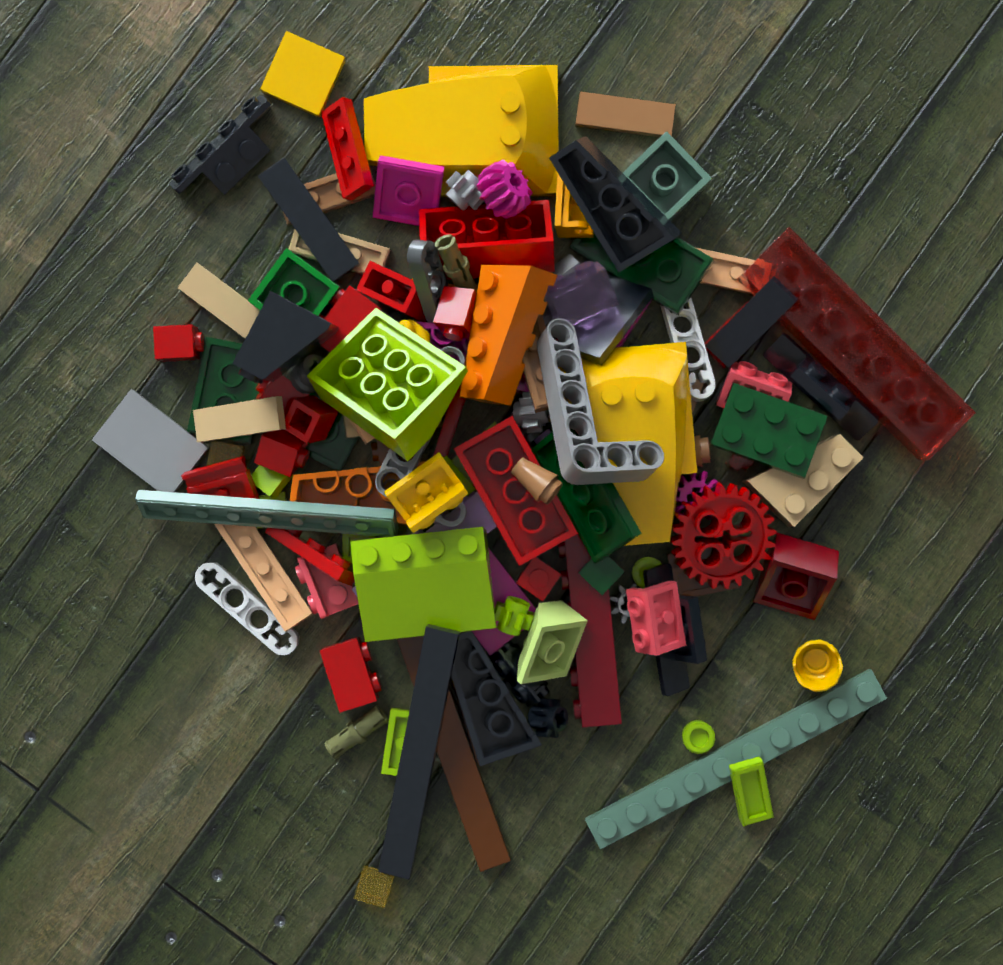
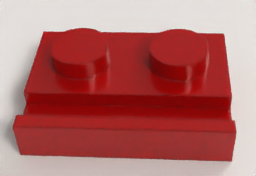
M245 456L186 471L181 475L182 480L186 482V490L189 494L260 499L251 472L245 464Z

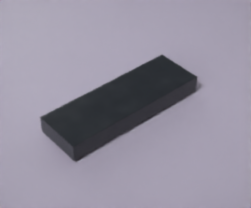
M773 276L705 346L729 368L798 298Z

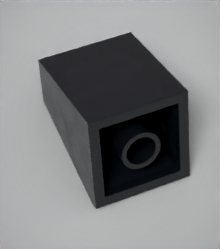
M270 291L232 364L241 368L238 373L239 375L254 383L262 384L264 380L274 382L335 335L339 327Z

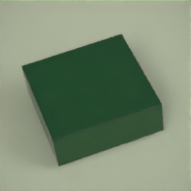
M608 556L596 564L591 558L578 573L603 595L625 571Z

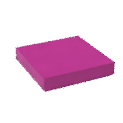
M380 155L377 166L373 218L419 226V209L440 207L445 167Z

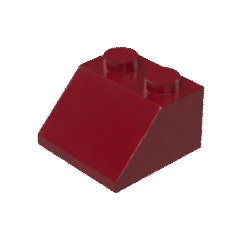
M777 533L772 541L776 544L775 547L769 548L767 551L771 559L764 560V570L760 573L753 602L815 620L837 580L839 551Z

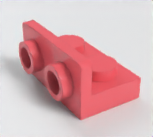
M746 361L735 362L729 367L728 375L717 398L716 406L725 407L733 383L787 402L792 395V383L782 374L776 372L768 374L759 371L755 365Z
M337 543L328 546L324 551L330 557L334 553L342 557ZM297 558L299 565L295 566V570L301 584L307 583L311 593L310 596H307V601L313 614L318 613L320 618L323 619L358 604V598L351 590L354 587L353 585L349 586L339 582L304 558Z
M665 581L644 589L632 587L626 590L627 608L632 627V641L637 653L658 656L686 646L676 581Z

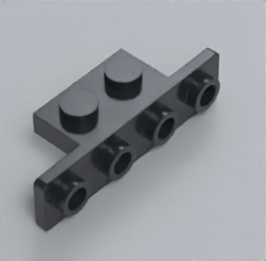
M259 95L257 98L253 96L248 99L241 107L243 112L237 118L227 120L219 128V135L211 143L207 141L202 144L195 152L196 157L188 165L183 164L175 170L171 176L173 180L169 185L180 194L203 172L225 195L270 151L267 145L249 126L272 103L262 95Z
M783 333L763 354L774 367L855 440H860L879 422V417L786 333Z
M664 563L645 569L643 571L645 588L665 581H674L671 564ZM679 595L686 646L656 656L663 696H671L689 689L690 683L686 662L699 664L707 661L706 643L698 597Z

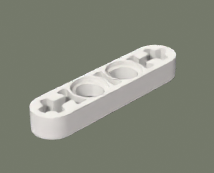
M692 298L689 299L685 305L686 309H683L679 316L670 313L668 309L660 305L670 342H686V347H693L699 352V361L691 364L688 363V370L694 371L701 366L704 369L698 373L700 382L707 383L708 385L703 390V394H700L698 389L692 388V385L696 382L695 373L692 372L689 375L691 400L702 402L708 399L714 392L715 379ZM677 317L687 318L691 323V329L686 333L678 332L673 324L674 319Z
M209 562L198 567L195 573V581L198 587L269 649L278 655H287L297 648L299 635L294 628L287 631L291 635L289 638V642L292 644L290 648L286 645L280 648L277 645L279 638L273 633L269 635V638L264 635L265 632L272 628L275 621L279 623L266 603L222 565ZM215 569L218 572L215 578L223 584L228 579L231 584L224 587L220 595H217L215 591L220 589V587L214 582L209 584L204 582L206 579L205 570L212 571ZM231 589H238L244 595V601L239 607H232L227 602V593ZM255 610H263L268 615V623L264 628H257L251 623V615ZM281 625L275 628L281 635L287 633Z

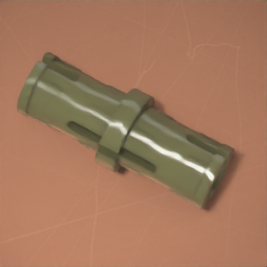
M449 234L438 238L435 242V248L444 262L443 270L446 276L452 279L455 287L474 289L477 292L478 286L469 271L470 263L467 257L462 255L455 237Z
M376 705L356 721H349L346 724V728L324 743L330 755L337 760L358 743L363 744L366 742V737L388 723L389 719L382 708L380 709V706Z

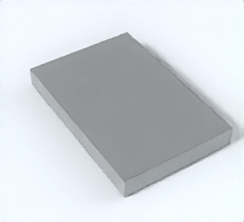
M133 389L128 392L92 439V441L154 489L163 492H176L185 481L182 480L181 475L186 471L193 470L210 449L204 443L197 442L195 436Z

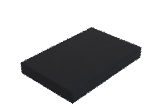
M597 272L591 279L596 289L572 305L561 319L569 321L574 326L581 358L603 365L654 295L652 288Z

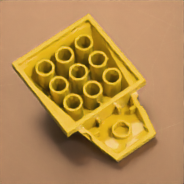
M558 65L429 66V83L364 98V149L368 164L378 166V159L382 155L444 166L441 197H447L446 193L451 188L447 185L446 181L455 171L464 175L469 170L478 178L485 168L503 159L507 163L513 162L517 170H522L524 178L529 180L527 186L532 190L531 196H556L558 172L549 157L559 152Z
M686 342L618 347L612 351L603 365L581 358L597 441L649 440L657 443L664 452L662 465L646 480L613 483L642 533L624 546L670 542L678 482H680L681 474L697 473ZM558 367L562 372L566 373L564 369ZM640 457L641 461L648 465L647 462ZM608 459L612 465L616 466L613 460Z

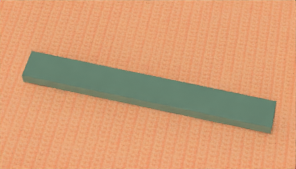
M138 490L135 497L143 518L380 537L397 536L399 530L395 509L149 490Z

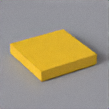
M286 31L260 91L320 118L321 112L326 106L346 59L340 54Z

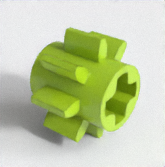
M507 596L505 603L497 601L495 607L496 621H499L497 629L513 636H520L522 629L530 631L534 619V612L528 611L530 603L514 596Z

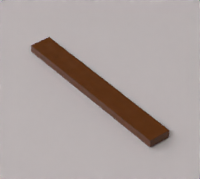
M424 636L397 639L413 686L415 685ZM449 688L437 753L480 872L507 863L511 861Z

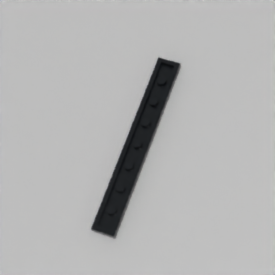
M431 624L426 626L378 872L408 880L412 876L460 631Z

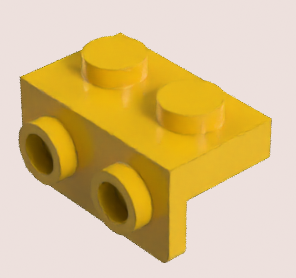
M438 452L385 490L384 493L406 521L409 529L414 533L419 529H425L432 525L436 517L445 510L457 507L468 494V491L441 453Z

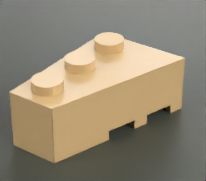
M841 434L834 435L817 444L805 479L770 467L742 482L753 493L757 494L761 498L760 500L787 527H795L864 457Z

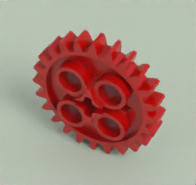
M718 482L715 492H713L705 485L703 487V496L700 497L693 491L692 498L694 502L690 504L682 501L681 503L686 511L684 513L675 512L674 515L680 520V523L673 524L672 530L677 535L671 537L670 543L678 547L673 549L671 553L675 558H681L676 564L681 569H686L685 574L690 579L696 576V581L700 585H703L708 580V585L715 589L720 581L725 589H729L730 580H734L738 586H741V576L746 575L749 579L753 580L751 571L753 568L760 571L764 570L759 563L761 558L771 559L765 550L776 545L768 537L777 534V531L767 526L774 521V517L770 514H765L769 507L765 503L758 504L761 498L755 493L749 496L750 490L744 486L738 491L737 486L730 483L727 490H725L724 486ZM738 512H743V520L739 524L732 525L734 515ZM707 515H712L710 525L706 528H700L701 519ZM723 531H726L729 534L723 535ZM748 531L751 532L748 536L738 535L747 533ZM697 536H704V537H706V538H701V539H698L697 541H695V537H697ZM740 544H745L744 552L739 556H734V549ZM713 547L712 556L702 560L701 555L706 548Z

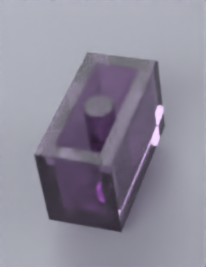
M592 261L584 262L576 266L575 271L566 276L557 275L554 286L549 285L544 301L548 302L546 311L550 321L561 318L569 321L572 325L619 305L606 269L598 261L594 263Z

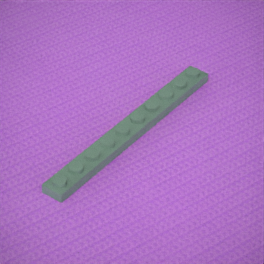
M868 669L586 817L585 821L599 848L602 849L732 781L729 770L730 764L759 756L764 764L886 700L887 697L873 671Z

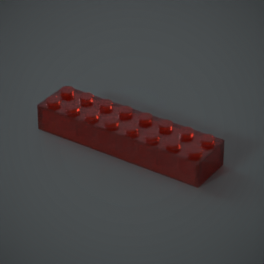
M790 227L784 230L737 277V280L754 296L775 276L798 298L778 321L850 392L879 417V421L918 460H930L976 413Z

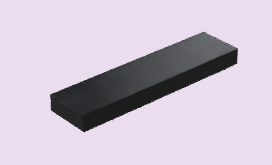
M285 157L258 175L332 282L335 283L360 265Z

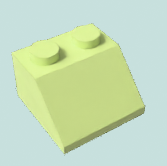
M562 600L539 603L534 612V619L530 631L524 640V646L519 657L517 681L520 684L567 676L588 620Z

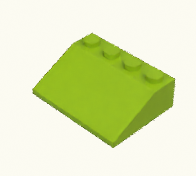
M375 308L307 375V378L320 399L402 458L409 461L432 437L468 370L466 366Z
M484 527L350 541L353 575L365 642L424 636L428 624L460 632L497 628L487 530Z

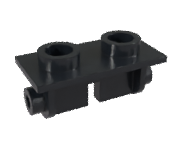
M510 640L500 650L489 655V657L493 661V667L498 675L506 678L513 687L512 692L517 700L529 707L541 701L539 698L544 697L550 690L546 687L548 685L546 680L520 684L517 681L518 661L522 649L517 643L513 644Z

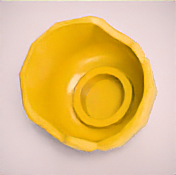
M818 639L809 640L797 648L792 660L793 671L798 683L802 687L813 692L827 691L838 683L842 674L843 664L840 654L833 644Z

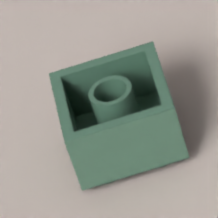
M667 131L623 172L670 221L700 194L712 179Z

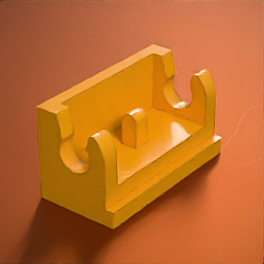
M557 173L554 226L558 238H594V231Z

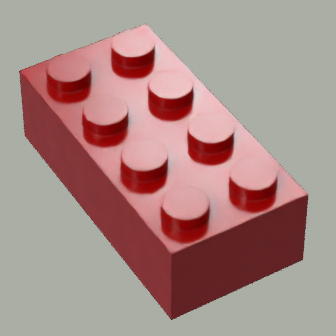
M549 200L531 201L526 209L508 219L502 216L496 217L492 209H486V204L480 205L476 210L468 206L464 211L458 206L419 209L420 240L435 243L441 236L451 234L455 237L462 255L466 256L470 263L469 271L473 279L480 277L481 265L533 266L548 272H555L554 239ZM439 254V257H440V260H441V263H442V267H443L444 262H443V260H442V258H441V256H440V254ZM445 274L446 280H451V278L447 277Z
M513 416L453 448L519 566L578 534L557 495L547 505L542 501L537 502L516 477L511 474L514 466L523 457L540 466Z

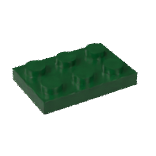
M733 383L711 441V446L805 479L828 416Z

